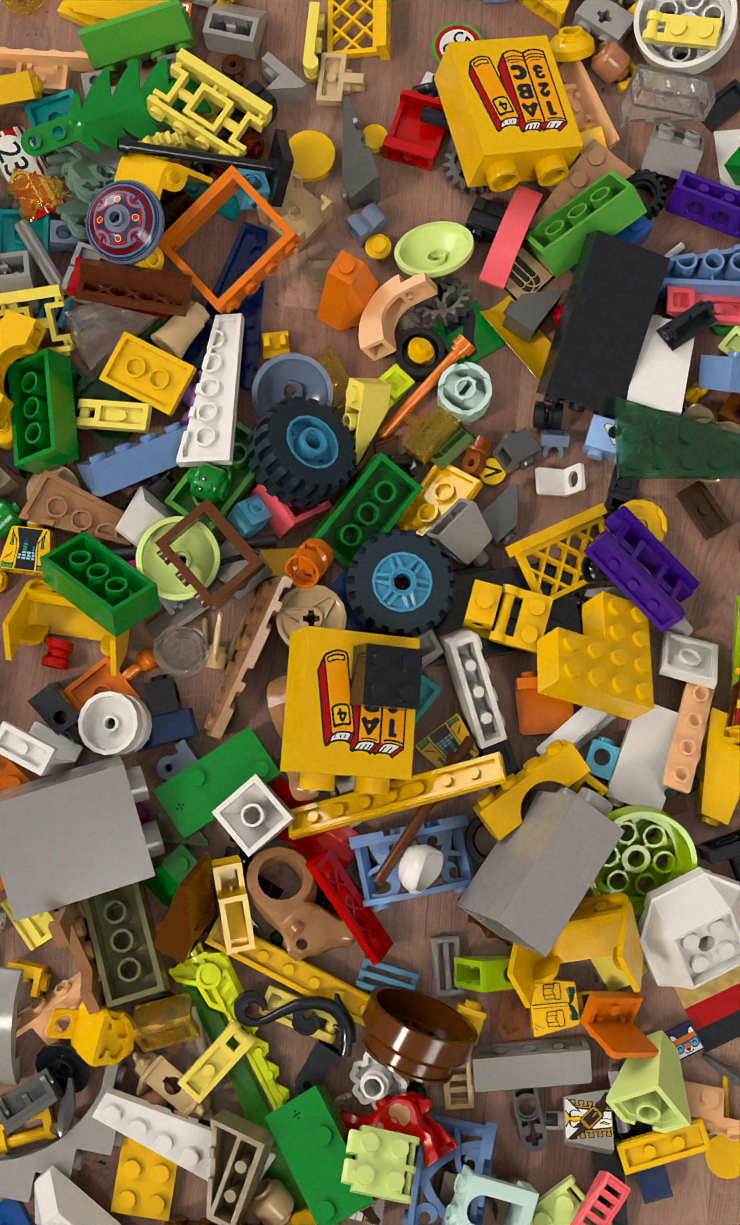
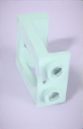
M464 1164L461 1174L457 1175L454 1183L455 1194L452 1203L447 1206L445 1211V1225H475L468 1220L467 1207L471 1200L480 1195L490 1196L511 1203L504 1225H530L539 1193L527 1182L518 1180L517 1185L474 1173L468 1165Z

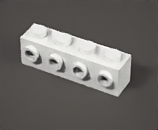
M462 628L439 637L471 738L475 740V744L481 749L506 740L505 720L498 709V696L489 679L490 669L481 652L483 648L482 642L478 634L467 628Z

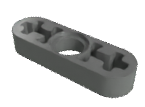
M537 1087L532 1088V1091H521L516 1095L515 1090L521 1091V1089H511L510 1093L521 1142L526 1149L539 1151L547 1143V1132ZM526 1097L535 1101V1109L529 1114H524L519 1110V1102ZM538 1117L539 1121H533L536 1132L541 1133V1136L537 1137L536 1143H532L529 1138L525 1139V1136L530 1135L529 1125L527 1122L522 1124L521 1121H532Z

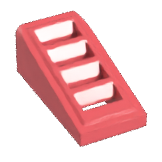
M599 1170L570 1225H587L583 1222L585 1217L597 1225H610L627 1199L631 1188L608 1171ZM606 1185L615 1190L613 1195L604 1189ZM600 1195L609 1201L607 1207L597 1200ZM592 1206L603 1213L601 1218L590 1211Z

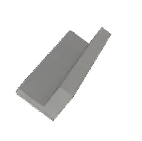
M586 1036L480 1044L474 1046L471 1054L474 1089L476 1092L592 1082L591 1052Z

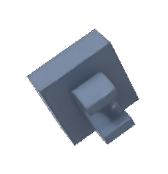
M540 429L539 439L541 445H543V456L547 457L548 450L551 447H556L558 449V458H562L564 454L563 447H569L570 436L568 430Z

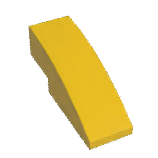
M239 855L211 860L226 954L256 949L248 895Z

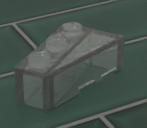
M637 64L618 104L620 128L629 127V123L645 122L646 126L654 125V121L670 120V123L705 121L716 101L712 78Z
M90 302L64 312L80 361L90 371L97 366L96 363L108 353H113L124 331L135 335L156 318L155 316L96 302Z

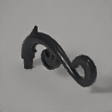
M253 989L245 990L236 998L233 1007L234 1015L243 1026L247 1027L266 1025L292 1014L294 1030L300 1035L309 1036L319 1029L320 1019L316 1012H312V1016L309 1019L305 1018L304 1012L316 1009L330 1014L337 1022V1024H333V1028L339 1032V1041H341L340 1055L351 1057L352 1046L356 1042V1025L338 993H335L334 1000L323 996L297 998L260 1018L250 1017L246 1013L247 1005L250 1003H257L262 1011L267 1009V1001L259 991Z

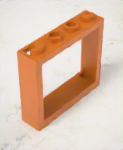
M231 165L163 233L158 246L185 275L192 276L193 285L223 315L229 314L234 308L237 310L240 307V302L247 295L255 293L260 287L261 281L267 276L273 275L278 270L279 264L286 257L295 254L293 250L299 246L302 240L236 168ZM242 187L280 228L284 235L218 299L176 251Z

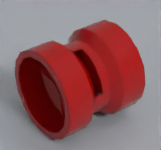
M47 637L45 642L47 654L42 656L40 665L68 670L70 662L67 656L73 651L74 643Z

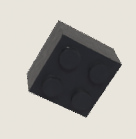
M369 643L354 646L350 706L401 711L419 710L423 649Z

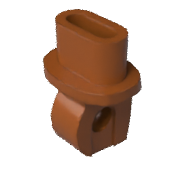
M476 435L473 445H468L465 449L466 454L462 460L460 470L473 477L481 475L485 469L486 458L489 459L492 456L489 454L493 442L483 436Z

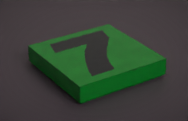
M477 300L471 303L470 309H465L466 316L459 315L457 317L459 322L455 323L451 320L447 327H445L444 323H440L437 328L431 327V330L435 331L442 338L447 355L452 351L453 341L459 334L464 336L476 348L469 357L465 356L463 359L460 357L456 362L457 365L464 364V362L476 364L505 346L502 337L479 312L484 310Z

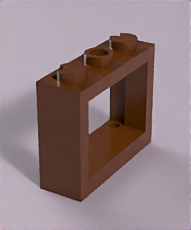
M208 498L155 542L160 548L157 552L158 556L167 566L171 562L179 570L175 575L185 587L189 584L192 585L197 591L193 596L204 609L209 605L215 611L266 567L260 557ZM205 515L213 521L249 563L213 595L170 547L173 542Z

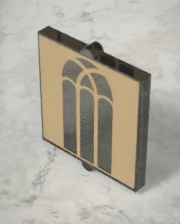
M521 245L504 290L517 301L521 294L541 292V289L554 276Z

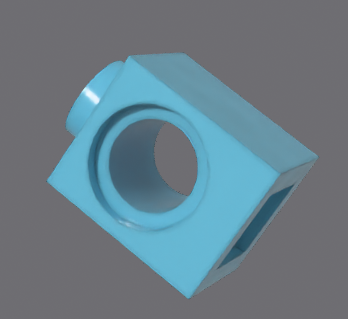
M236 168L263 199H269L271 191L265 172ZM240 187L235 192L240 209L257 210V204Z
M258 494L238 502L226 519L245 540L260 533L273 515Z
M598 736L597 740H590L583 759L591 770L588 772L591 776L607 782L611 779L621 748L614 746L615 741L602 736ZM597 750H602L607 755V762L603 766L598 765L594 761V753Z

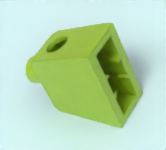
M501 955L454 957L455 987L478 992L515 989L507 976L510 957Z

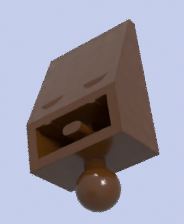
M205 852L179 884L166 917L161 918L154 930L157 938L153 947L182 964L185 963L209 930L218 910L212 861L209 853Z

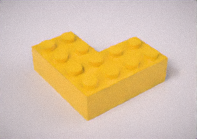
M602 591L582 604L583 635L556 627L537 640L538 693L628 720H634L654 709L649 620L632 601Z

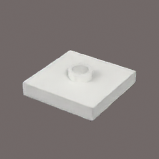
M664 631L661 638L658 674L714 689L718 679L719 645Z

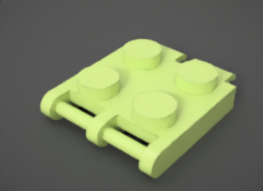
M362 1125L360 1130L350 1129L346 1154L354 1155L355 1160L344 1159L341 1183L351 1185L350 1192L403 1204H412V1196L409 1195L412 1175L416 1174V1167L413 1165L416 1146H419L420 1138Z
M572 1174L538 1198L530 1225L571 1224L585 1198V1194L575 1184L576 1179ZM569 1187H571L572 1190L578 1195V1197L582 1200L581 1202H579V1200L574 1196V1194L568 1189ZM592 1206L590 1211L601 1218L602 1214ZM587 1217L583 1220L587 1225H597Z

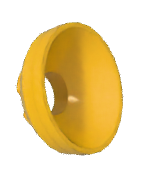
M581 26L561 28L559 33L550 41V46L557 62L582 60L591 56L596 50L594 38L583 30Z

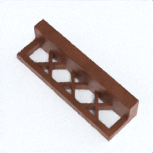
M82 258L80 262V281L75 292V299L186 317L191 300L192 276ZM85 288H86V289H93V290H97V291H95V292L86 291ZM143 298H148V299H152V300L148 301V300H142V299H143ZM169 303H178V304H182V306L172 305V304H169Z

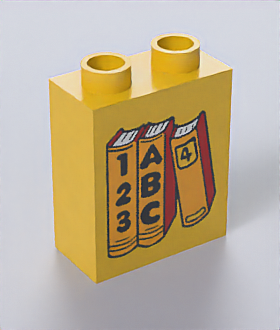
M547 35L448 42L434 80L468 188L489 186L491 191L501 192L511 189L519 182L538 180L541 186L548 187L564 181L569 176V169L584 144Z
M313 626L291 631L280 772L300 773L299 789L334 791L335 775L355 777L354 793L389 795L390 779L411 780L416 710L401 711L350 706L354 646L369 643L419 649L420 639Z

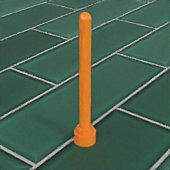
M459 334L454 339V345L451 347L452 351L378 431L380 439L387 438L437 384L442 373L448 367L455 364L460 357L462 359L465 356L469 357L476 349L464 336Z

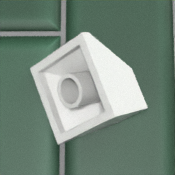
M257 774L212 811L213 815L248 857L270 842L297 819L283 800Z

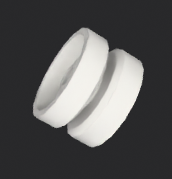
M108 691L98 693L88 699L81 709L78 727L84 744L93 752L103 755L124 756L131 755L144 746L151 733L152 721L147 706L137 697Z

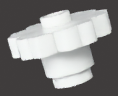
M367 1052L364 1053L363 1057L355 1060L349 1074L350 1079L356 1083L352 1089L353 1094L361 1104L367 1105L371 1103L375 1110L378 1109L375 1105L376 1102L388 1094L394 1098L400 1093L407 1092V1087L410 1083L408 1078L385 1068Z

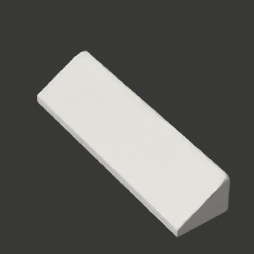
M582 707L541 743L536 750L541 756L546 752L545 748L550 743L558 739L560 741L564 739L572 742L577 751H580L618 716Z

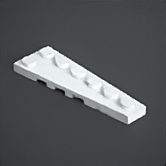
M242 313L215 316L207 345V353L204 356L201 367L203 370L200 383H197L195 389L196 398L188 414L190 420L187 431L183 433L176 458V463L179 467L200 466L204 462L211 465L233 464L245 320Z
M111 1087L107 1089L94 1110L93 1118L208 1181L211 1167L209 1148L212 1145V1128L198 1123V1119L190 1116L186 1119L173 1114L171 1109L150 1104L146 1100ZM271 1147L260 1180L276 1157L277 1149Z

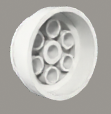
M639 0L634 15V33L640 52L652 67L669 75L689 76L705 71L718 62L733 43L739 19L737 1L699 0L701 2L697 6L690 7L688 5L694 0ZM650 10L660 11L661 13L674 11V14L709 18L719 16L723 24L717 50L643 42L641 40L643 30L647 28L648 24L646 22L647 12ZM658 25L657 32L664 33L665 26ZM681 52L687 53L684 59H675L677 54Z

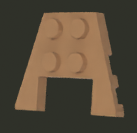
M82 900L59 907L58 910L60 911L54 912L52 917L55 921L49 922L48 929L57 948L68 945L81 972L80 996L90 1015L100 1012L101 1005L97 962Z

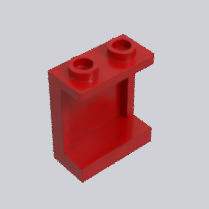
M402 89L400 103L389 135L385 136L382 144L383 158L432 172L446 129L421 122L420 113L423 106L444 111L440 97L433 98L423 95L416 90Z

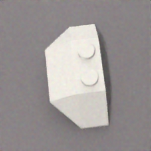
M53 1165L35 1180L36 1225H121Z

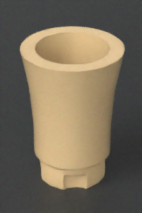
M190 300L186 317L174 315L151 335V339L159 349L182 359L195 337L205 327L204 324L208 321L210 315L201 304Z

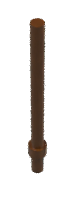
M466 736L456 752L450 754L445 764L449 766L464 762V759L475 744V740ZM436 802L419 807L372 879L376 884L383 886Z

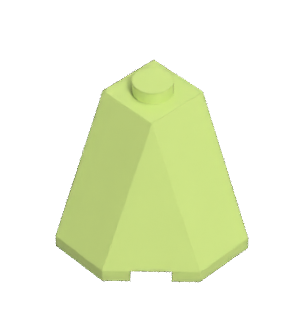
M663 1030L646 1035L659 1050L658 1054L654 1058H626L606 1097V1102L622 1122L635 1125L636 1121L651 1124L654 1131L668 1133L691 1126V1116L678 1049Z

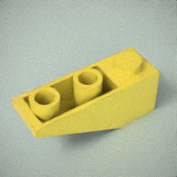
M349 378L346 390L345 414L343 415L342 423L344 426L349 427L351 431L349 436L355 442L356 449L353 451L357 455L355 465H358L388 412L392 384L377 378Z

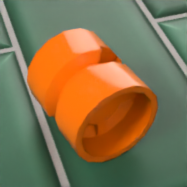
M318 538L305 540L287 560L284 568L286 576L294 579L292 583L297 587H313L333 564V551L326 542Z

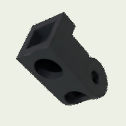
M318 1039L296 1078L295 1090L299 1095L315 1085H321L322 1076L329 1064L335 1068L338 1067L343 1058L340 1055V1050L330 1043Z

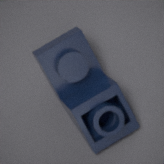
M186 708L151 717L152 729L149 739L137 752H145L162 744L178 743L183 739L199 735L193 709Z
M651 1125L630 1130L627 1133H622L623 1139L651 1132L652 1128ZM664 1164L634 1173L644 1204L673 1197Z

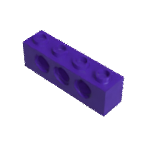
M682 169L665 210L740 239V191Z

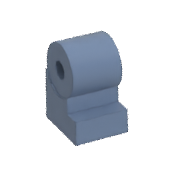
M373 202L357 215L354 213L346 219L347 232L362 248L370 236L379 234L387 226L390 219L378 204Z
M50 220L51 253L62 254V251L75 252L78 241L89 244V240L75 237L70 232L66 221Z
M181 740L175 744L178 750L176 754L165 756L159 760L157 772L162 779H171L201 759L189 740Z

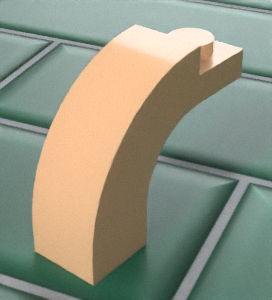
M425 272L414 275L407 280H404L399 274L392 277L373 294L368 302L359 324L360 349L373 361L397 351L395 328L402 314L413 305L438 294L437 285Z

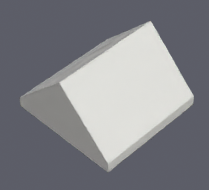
M141 486L115 530L138 547L142 536L152 525L162 519L176 515Z

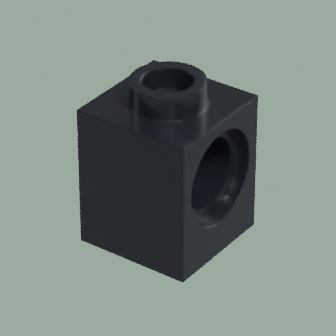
M167 674L152 677L150 683L144 684L151 717L182 710L179 691L174 678H168Z

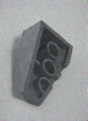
M347 96L343 98V186H340L339 190L343 202H348L352 211L373 202H381L380 175L370 147L366 146L365 135L362 129L359 130L357 116Z

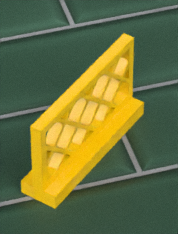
M328 0L327 52L347 53L348 59L379 56L381 61L391 60V0H368L366 3L362 0H346L341 6L335 0ZM355 1L362 8L352 16L346 10ZM368 12L373 16V19L365 27L358 20ZM343 15L349 21L339 29L334 25V22ZM355 25L361 32L352 40L346 33ZM366 35L373 40V47L361 48L358 45ZM341 38L348 43L343 50L334 51V45Z
M603 503L505 547L509 557H516L532 592L544 595L540 588L541 581L543 580L552 584L549 596L555 600L588 584L583 578L581 565L584 558L587 557L584 553L587 544L593 542V538L589 537L593 525H596L600 533L605 529L609 531L604 525L605 522L602 516L608 513ZM571 536L582 540L579 551L569 546ZM551 545L561 549L559 560L548 556ZM567 553L577 557L575 568L565 564ZM531 554L540 559L538 570L531 568L526 556ZM546 562L557 567L554 578L544 574ZM563 570L573 575L570 586L560 582Z

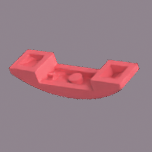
M518 185L488 253L479 277L480 282L504 290L528 228L543 197L542 193Z
M669 286L666 288L667 314L677 317L699 301L707 302L709 300L714 305L712 314L718 320L713 325H740V297L695 294L694 288Z

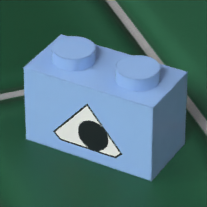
M594 414L590 421L581 452L586 453L587 457L594 460L606 459L613 461L614 465L628 468L629 466L634 467L638 461L647 430Z

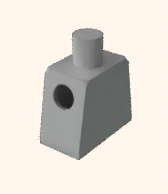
M459 498L425 533L432 537L430 541L437 545L439 543L444 548L443 552L455 562L467 565L472 561L476 567H480L489 559L484 548L492 540V534L474 501Z

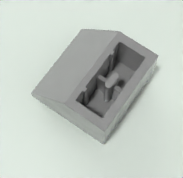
M215 3L208 10L202 31L206 49L229 55L236 54L240 57L256 60L269 15L268 11L231 3Z
M661 122L660 125L654 123L641 169H649L651 172L655 171L658 174L678 179L682 169L695 174L703 154L705 138L701 137V133L695 130L687 129L683 132L676 130L673 124Z
M28 250L0 253V293L38 287L36 262ZM40 299L19 302L20 307L31 305L33 314L40 312Z

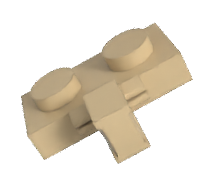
M321 53L316 104L318 106L342 107L344 94H350V91L364 92V73H353L351 69H347V53Z

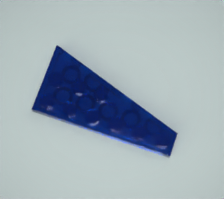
M243 221L212 291L218 299L268 250V230ZM265 279L260 282V287L255 293L247 295L240 302V307L237 310L234 308L229 313H242L245 319L239 388L252 392L253 380L258 372ZM209 301L205 309L210 318L204 324L205 327L190 344L182 359L197 369L196 371L202 370L201 367L204 356L207 353V345L215 316L222 315Z

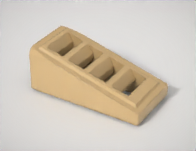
M471 1056L467 1064L457 1067L465 1068V1071L453 1072L451 1081L466 1080V1083L450 1085V1082L443 1084L445 1110L474 1108ZM467 1092V1096L450 1097V1093Z

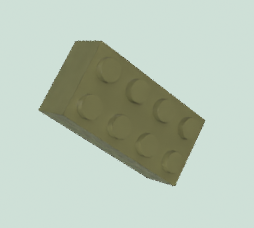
M144 880L83 899L82 904L107 1007H118L171 990L162 952L153 947L157 934L154 933L156 927Z

